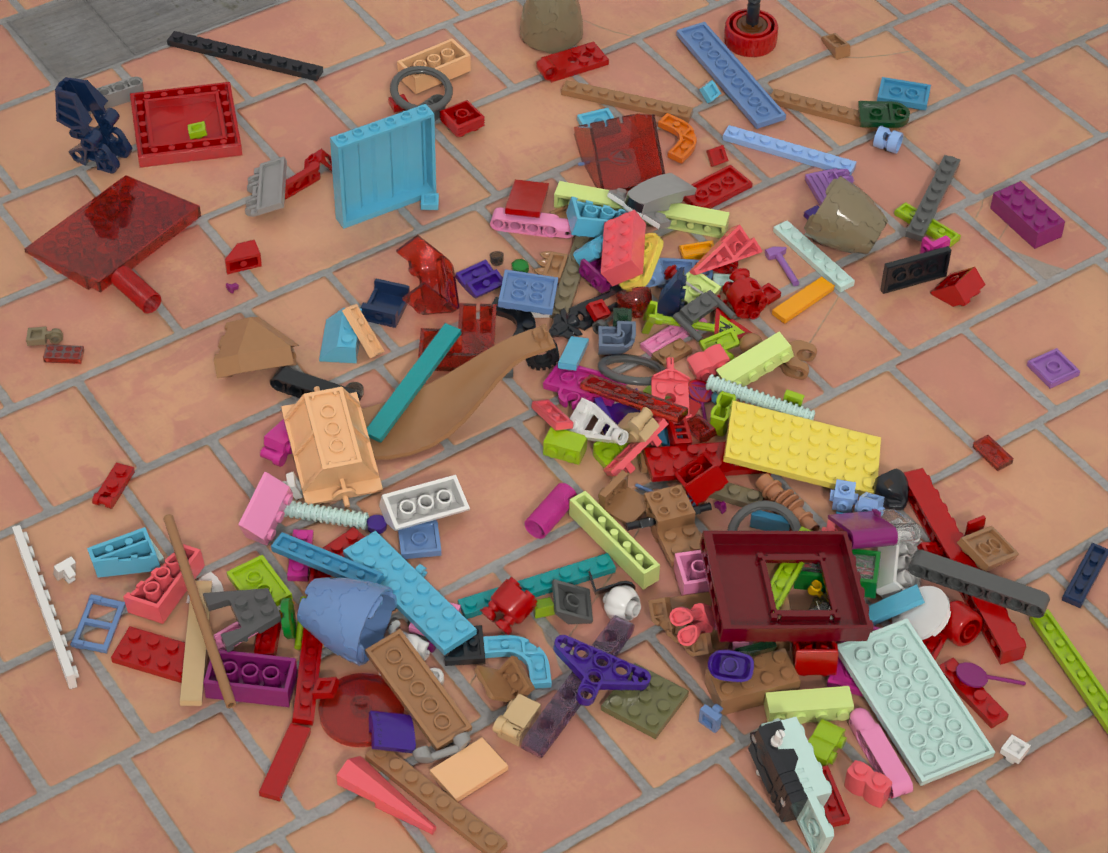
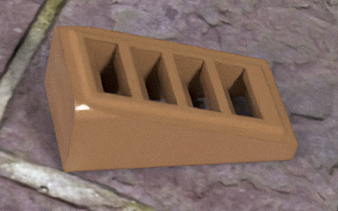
M832 33L821 37L822 42L837 60L850 56V44L838 34Z

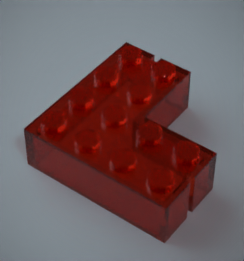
M460 303L458 328L461 329L462 334L435 371H453L487 349L495 346L497 304H480V319H476V304ZM421 328L418 358L440 329Z

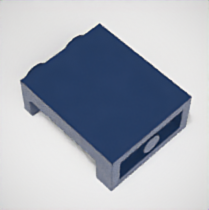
M375 279L374 290L368 302H363L360 307L367 322L396 328L410 300V286Z

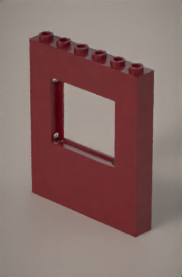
M703 531L700 549L719 642L868 640L870 633L873 632V621L869 618V605L865 603V590L860 584L861 576L856 568V556L852 553V541L848 538L847 531ZM766 563H819L831 610H777Z

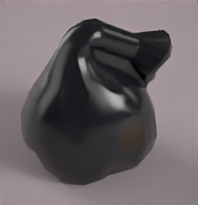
M896 468L875 479L874 493L885 497L883 503L885 510H904L909 496L908 479L905 474Z

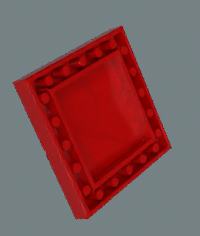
M230 82L130 93L140 168L242 155ZM204 121L207 136H203L200 139H190L188 125Z

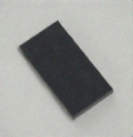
M947 246L885 263L880 288L881 292L885 294L946 277L951 248Z

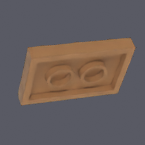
M993 526L961 537L957 542L962 551L969 555L976 566L983 571H988L1010 562L1019 555Z

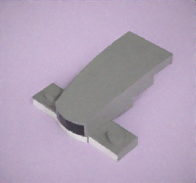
M667 173L650 178L633 187L628 192L622 188L609 190L607 197L623 206L628 212L635 210L643 220L657 229L670 227L671 220L666 218L665 214L658 211H667L671 204L682 203L684 196L695 195L697 188L676 175Z

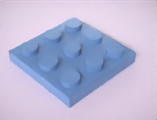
M505 269L498 307L552 315L558 277Z

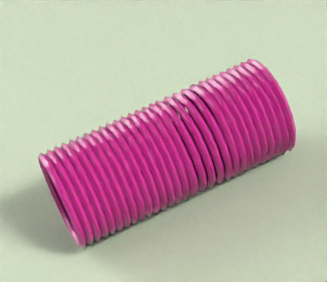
M559 483L526 519V530L535 538H545L569 510L570 499L577 496L576 491L566 483Z

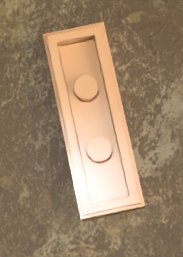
M357 304L342 310L370 359L385 352Z

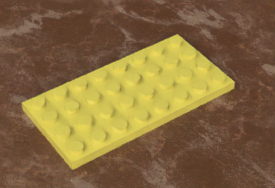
M733 400L730 409L723 462L835 489L837 479L856 482L855 493L859 496L865 492L875 494L873 487L879 471L881 437Z

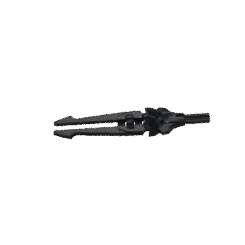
M611 286L609 292L569 308L568 315L565 308H563L560 314H556L553 318V324L549 329L551 337L570 339L574 335H583L579 329L585 331L594 323L585 308L586 305L599 299H603V301L622 291L621 286ZM627 295L607 306L610 312L620 305L625 307L631 295ZM579 314L583 316L582 321L578 318Z

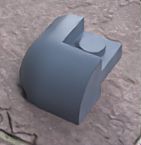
M617 321V326H598V355H616L630 350L636 338V321Z

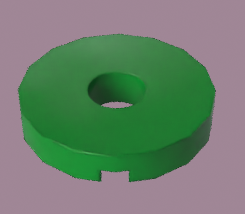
M283 598L280 605V611L283 612L281 620L283 634L287 639H294L296 637L294 604L291 598Z

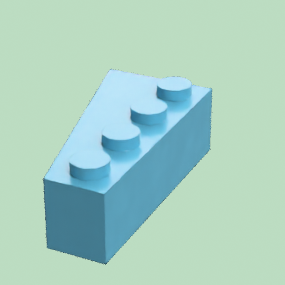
M571 196L566 212L572 235L593 238L603 235L605 222L628 213V211L623 209L615 211L607 205H603V207L593 205L592 201L588 200L585 203L577 201L578 198Z

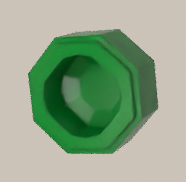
M515 259L511 263L512 271L528 273V261Z

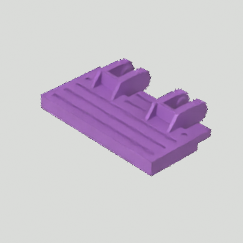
M834 168L805 174V181L820 206L827 196L826 189L833 179H838L842 176L853 184L855 180L847 168L839 170Z

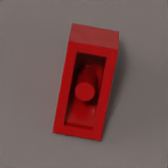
M255 239L237 243L225 258L227 275L262 266L261 253Z

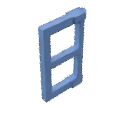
M91 594L70 645L78 649H87L107 654L126 606L125 602ZM93 604L117 608L113 622L109 623L88 618ZM85 625L109 630L104 645L79 640Z

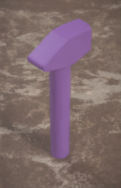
M774 246L766 249L764 252L768 260L777 259L792 285L798 286L799 281L783 257L786 254L787 247Z

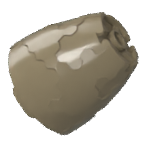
M526 0L520 19L521 39L530 47L546 51L549 54L558 53L575 46L583 37V18L579 1Z
M840 176L838 179L831 181L826 189V198L816 214H812L804 226L806 230L805 235L822 245L839 251L869 254L888 220L881 209L876 206L874 201L861 188Z

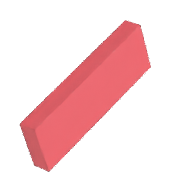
M549 399L532 402L531 408L554 430L573 428V421Z

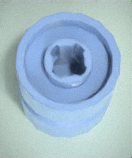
M880 126L875 134L873 147L882 150L886 148L888 152L897 154L904 135L902 132L895 130L890 132L889 128Z

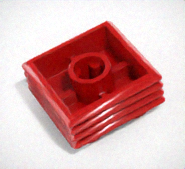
M468 100L440 111V120L456 137H463L465 134L477 131L485 126V116Z

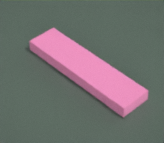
M702 318L699 320V322L707 323V320L705 318ZM670 325L640 343V348L652 357V353L679 338L683 340L690 336V334L683 327Z

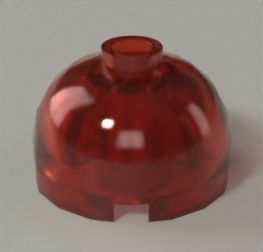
M635 287L630 292L623 290L615 295L619 310L627 316H632L634 319L643 317V313H645L650 301H652V293L649 287Z

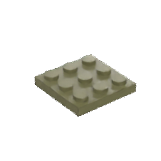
M634 663V665L650 673L651 680L649 686L644 690H613L601 705V711L656 739L686 700L689 691ZM632 672L630 673L628 680H631L633 675ZM640 677L638 681L642 682L644 678Z

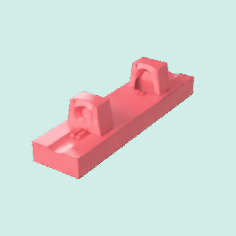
M655 417V421L660 425L646 442L629 443L603 469L606 475L617 476L622 470L631 474L636 469L631 461L649 443L653 447H658L662 443L658 434L668 425L667 421L664 418Z

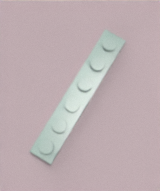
M788 220L774 226L773 232L823 278L835 285L839 292L854 286L855 280Z

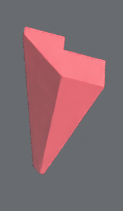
M739 224L731 227L689 272L693 275H698L763 251L755 238L749 239Z

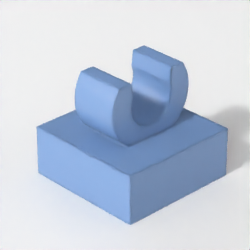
M705 704L700 708L698 722L713 733H716L721 727L723 715L720 712L723 708L718 704H715L712 708Z

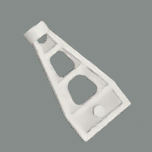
M581 398L570 417V420L573 421V428L564 429L585 435L587 440L624 445L629 438L628 432L621 429L598 405L584 398ZM595 415L598 421L593 430H585L591 418ZM606 423L610 425L607 433L601 435L600 432Z

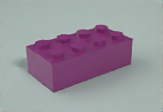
M1021 181L993 193L990 209L1034 249L1062 237L1065 220Z
M219 650L236 702L290 707L298 674L296 658ZM210 660L203 682L205 697L224 700Z

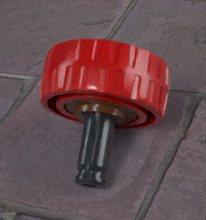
M748 0L747 9L733 12L725 22L724 42L727 48L737 55L761 57L769 54L776 47L778 23L771 14L760 10L761 0Z

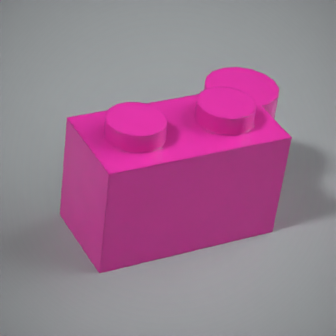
M284 419L264 436V447L260 452V457L272 461L274 465L282 467L287 460V456L292 454Z

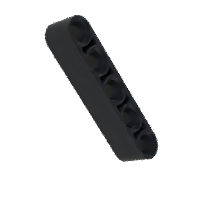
M283 366L277 370L270 380L272 388L297 398H301L305 393L314 392V387L319 386L320 391L343 387L348 393L357 392L351 388ZM357 392V395H358V398H359V402H360L361 396H360V394Z

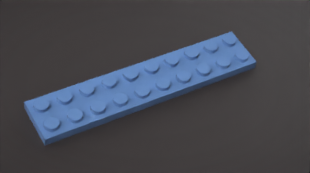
M706 22L677 30L676 36L756 129L786 120L784 111Z

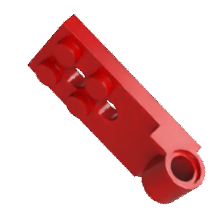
M594 41L544 56L539 61H536L537 70L545 80H549L551 83L609 65V59Z

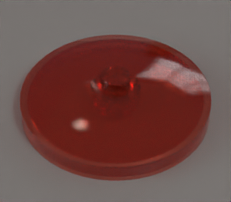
M371 673L350 674L338 679L340 684L334 698L320 699V723L327 735L340 744L350 747L372 746V732H369V711L404 714V707L382 676Z

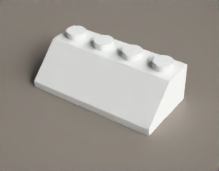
M456 475L383 494L379 504L385 522L395 531L470 510Z
M900 521L892 523L898 532L897 544L895 546L878 547V551H881L876 593L883 599L916 584L920 587L921 578L912 575L908 571V566L915 551L918 550L917 546L922 541Z

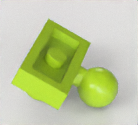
M730 328L700 340L698 344L702 351H705L710 346L721 344L731 361L735 357L728 350L738 347L740 341L734 329Z

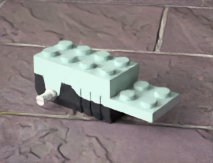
M797 717L785 720L777 718L771 722L763 723L757 731L750 733L751 744L748 750L757 767L756 774L761 777L768 794L771 795V801L775 804V809L779 813L781 823L797 819L811 852L824 853L834 837V829L828 823L824 810V805L832 793L831 784L829 781H826L822 765L817 761L813 746L808 742L804 727L799 723Z

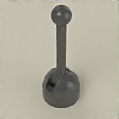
M620 305L618 310L605 321L603 319L595 321L592 324L594 332L598 334V326H608V322L619 313L624 312L625 307Z

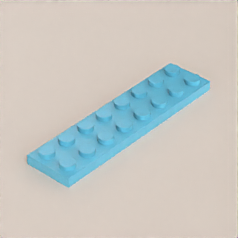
M376 531L343 550L345 558L384 574V580L380 585L392 588L393 594L397 597L396 608L443 655H446L477 634V629Z

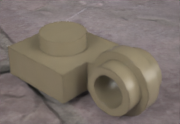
M47 327L28 328L26 343L27 346L46 345L47 339H49L51 343L58 344L63 340L64 335L58 328H54L51 331H48Z

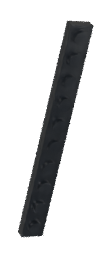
M174 31L167 39L168 46L313 81H318L323 73V66Z

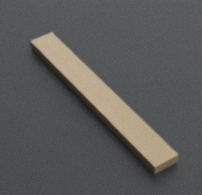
M195 581L209 621L210 611H208L204 602L203 593L212 592V581ZM189 601L180 706H202L207 648L191 601Z

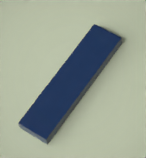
M1091 543L1068 585L1062 601L1081 609L1108 558L1107 548Z

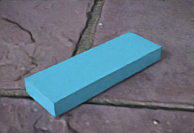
M571 336L558 361V368L576 371L589 345V338Z
M917 584L870 605L869 618L873 621V626L925 603Z

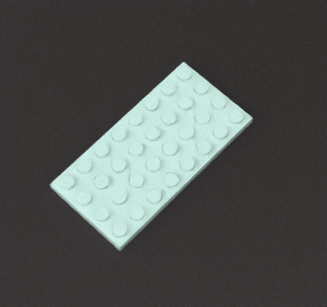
M908 619L870 633L867 641H846L838 644V657L920 786L994 757L996 752Z

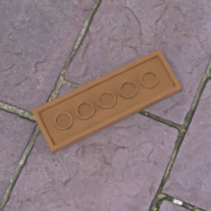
M401 629L365 649L366 656L435 751L452 743L456 735L472 730V725Z

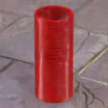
M121 266L114 271L111 278L112 284L137 307L147 314L158 309L161 304V296L127 266Z

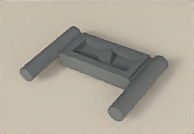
M709 290L681 308L672 318L699 342L703 339V336L691 325L717 307L730 319H733L736 314L715 293Z

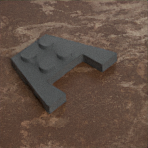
M268 588L203 593V599L208 611L230 606L240 626L239 629L221 634V640L227 652L234 650V646L238 643L247 642L248 637L257 632L260 634L281 622L280 612Z

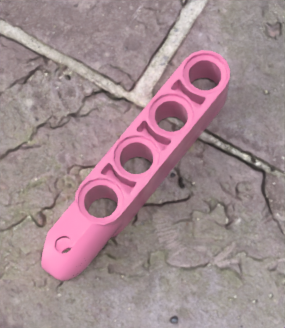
M499 207L494 210L490 226L496 231L549 238H571L574 236L571 234L568 219L559 218L554 214L541 213L540 218L505 214V208Z
M854 709L850 713L849 726L874 772L882 773L892 781L889 797L893 799L913 792L911 778L879 724L875 723L866 709Z

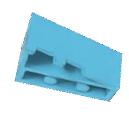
M145 527L87 548L98 578L152 572L156 567H160L157 554Z

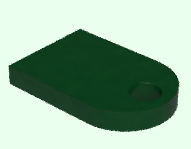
M858 101L860 127L879 128L883 126L886 128H899L905 126L909 121L910 111L901 103L892 101Z

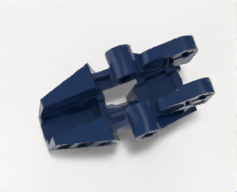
M65 77L55 88L56 121L71 129L69 131L71 137L81 140L78 145L68 151L74 161L86 166L89 160L96 162L97 170L111 174L115 173L120 167V162L116 156L127 158L133 149L123 131L113 127L120 118L119 113L113 108L105 110L104 105L108 100L88 80ZM89 111L92 112L98 126H89V123L93 120L88 113ZM75 152H78L81 157H78Z

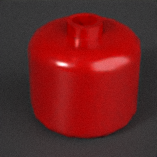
M955 600L949 602L951 615L941 633L956 646L969 645L977 638L982 629V617L962 601Z

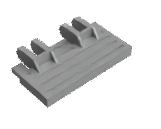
M285 157L261 163L260 167L254 168V175L248 178L247 191L252 193L253 198L246 201V215L255 217L284 208L287 160Z

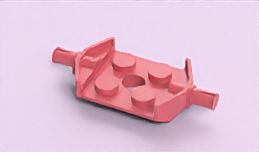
M668 357L666 358L667 368L654 374L651 378L652 417L664 418L666 420L665 410L684 409L688 421L692 417V414L689 415L688 382L690 377L674 368V358ZM666 396L672 397L673 400H674V403H672V404L668 403V402L665 400V397H666ZM671 415V417L679 418V415ZM673 422L674 425H681L680 422Z

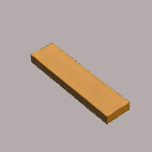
M821 276L774 308L772 315L786 324L834 291L835 285Z

